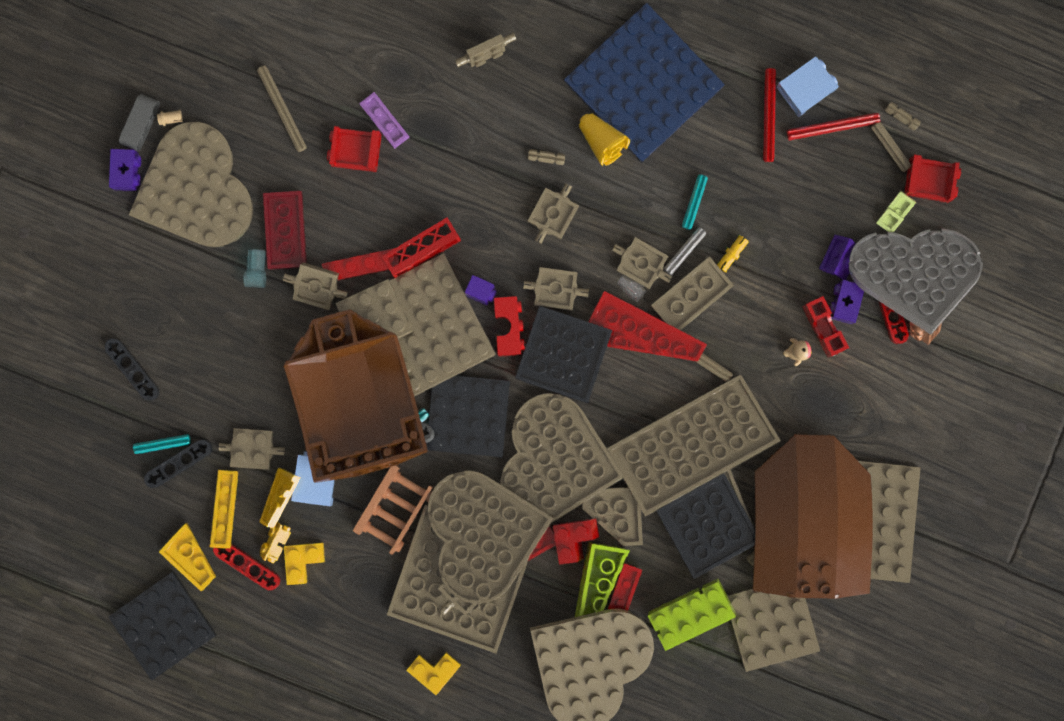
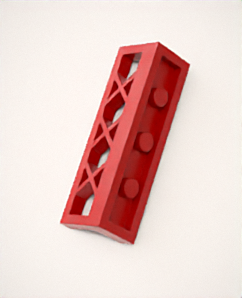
M447 217L383 255L382 258L394 278L420 266L460 242L461 239ZM447 224L451 233L446 236L438 235L440 227ZM427 235L434 237L433 243L429 246L422 245L423 238ZM410 245L418 247L416 254L412 256L405 254L407 247ZM394 255L401 256L400 263L392 267L388 259Z

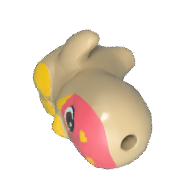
M791 338L790 341L793 344L784 351V356L795 360L794 366H798L802 360H806L811 356V346L807 341H798Z

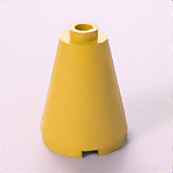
M593 113L585 114L581 117L579 127L602 166L603 163L609 165L622 155L620 151L623 147L625 149L628 148L630 139L622 132Z

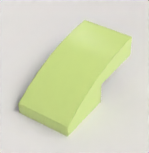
M900 190L876 223L886 231L894 232L907 213L916 204V201Z

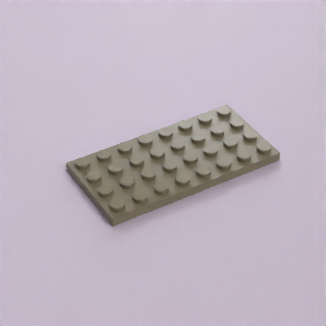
M739 375L608 447L607 450L624 475L623 479L644 516H647L779 443L781 440L742 375Z

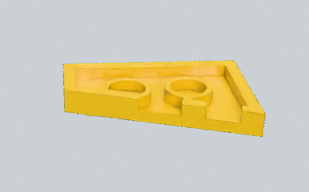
M278 468L260 519L261 524L274 529L301 477L285 469Z
M185 523L159 551L200 591H203L216 577L188 523Z

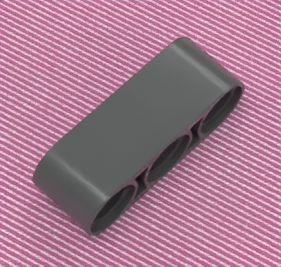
M143 94L137 97L120 135L119 144L135 151L141 150L159 110L160 102Z

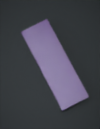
M375 92L359 103L394 149L409 138L408 134Z

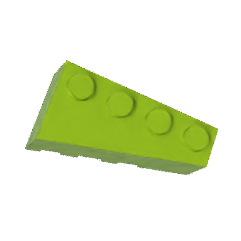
M588 542L575 617L604 610L610 592L614 588V583L630 550Z

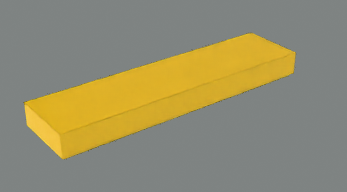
M218 470L210 547L231 548L238 471Z

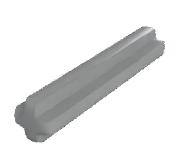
M699 227L665 266L664 271L672 275L706 235L702 228Z

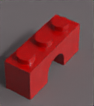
M517 296L494 298L495 318H504L511 323V330L507 335L497 336L498 357L521 355V351L525 350L524 339H520V331H523V320H519L518 312H522L521 301H517Z
M824 296L802 306L827 358L849 348L842 332L838 331L830 316L832 312Z

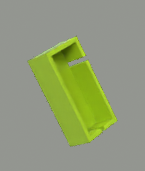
M718 578L703 585L702 594H700L701 590L698 587L649 611L648 617L655 631H658V637L665 651L736 617V612Z

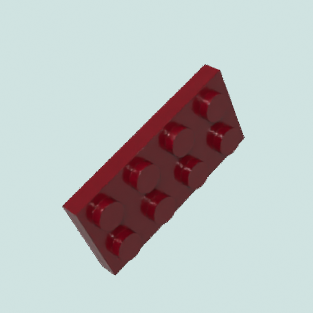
M302 191L263 193L268 270L300 268L302 262L307 263Z

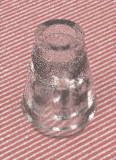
M625 275L617 282V285L620 286L631 301L638 302L646 292L643 285Z

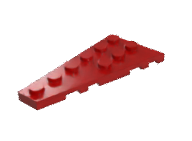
M606 291L602 294L588 321L589 323L613 330L607 347L699 361L707 346L706 343Z

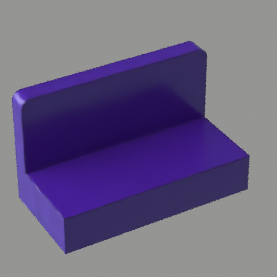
M834 235L819 269L836 275L841 280H846L850 273V255L856 243L850 238Z

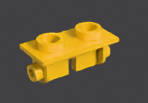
M278 521L274 529L270 528L269 538L260 549V556L264 561L267 559V561L274 563L275 560H278L283 547L277 544L278 542L286 544L291 534L290 527L284 525L282 528Z

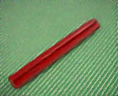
M774 68L765 70L764 162L774 161L776 70Z
M872 113L787 130L788 140L873 125L880 122L879 113Z

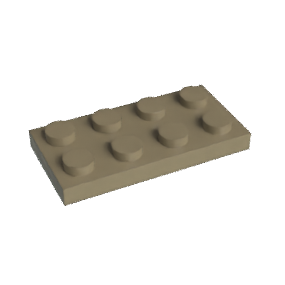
M708 257L654 302L651 307L663 322L682 330L734 285L715 262Z

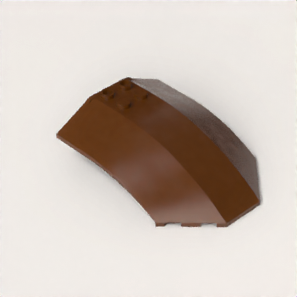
M350 309L312 320L304 337H301L294 348V353L283 367L297 409L313 482L319 483L360 476L398 465L428 452L413 389L397 335Z
M794 434L784 446L775 451L761 467L754 471L755 548L753 591L792 598L829 599L870 594L873 539L871 474L834 435Z

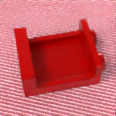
M334 126V131L330 132L329 141L332 142L331 150L327 152V161H329L332 167L377 172L382 137L380 131L364 132L340 129L338 126Z
M915 154L909 158L911 167L907 171L904 190L906 195L947 203L957 197L958 187H956L957 179L961 176L960 162L946 163L922 159L921 155Z

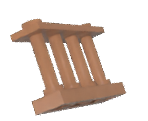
M397 465L390 467L353 529V532L358 535L362 534V532H369L392 546L389 552L392 555L395 551L399 553L402 549L404 536L425 501L429 502L433 486L430 485L425 490L403 477L399 472L401 467ZM398 482L422 496L417 507L392 493L389 488L391 483ZM382 498L385 500L387 498L413 513L408 522L405 523L381 509L382 506L379 503ZM372 515H378L400 528L402 532L396 540L372 526L371 522H369Z

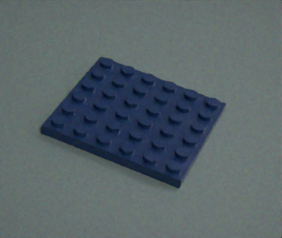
M647 3L564 79V82L597 117L630 139L628 149L641 163L725 85Z

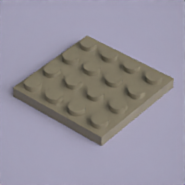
M753 588L727 595L736 612V617L731 619L745 672L820 651L805 598H792L753 591Z

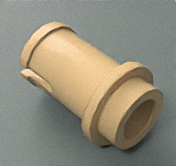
M181 110L166 113L161 111V113L157 114L159 125L166 126V124L183 122Z

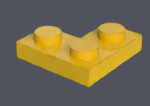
M324 543L284 546L287 585L307 583L306 564L325 562Z
M447 652L435 666L431 665L419 654L406 671L433 694L437 695L461 664Z

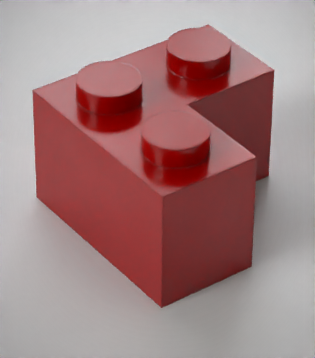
M596 518L559 523L553 526L559 564L574 563L584 559L581 542L594 540L599 537Z

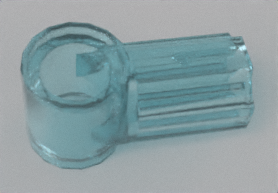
M248 250L247 270L244 273L245 287L265 288L266 272L264 269L266 251Z

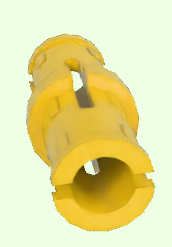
M739 235L733 245L726 249V254L717 264L720 269L724 265L721 271L726 273L734 260H738L740 252L749 243L747 239L743 240V236Z

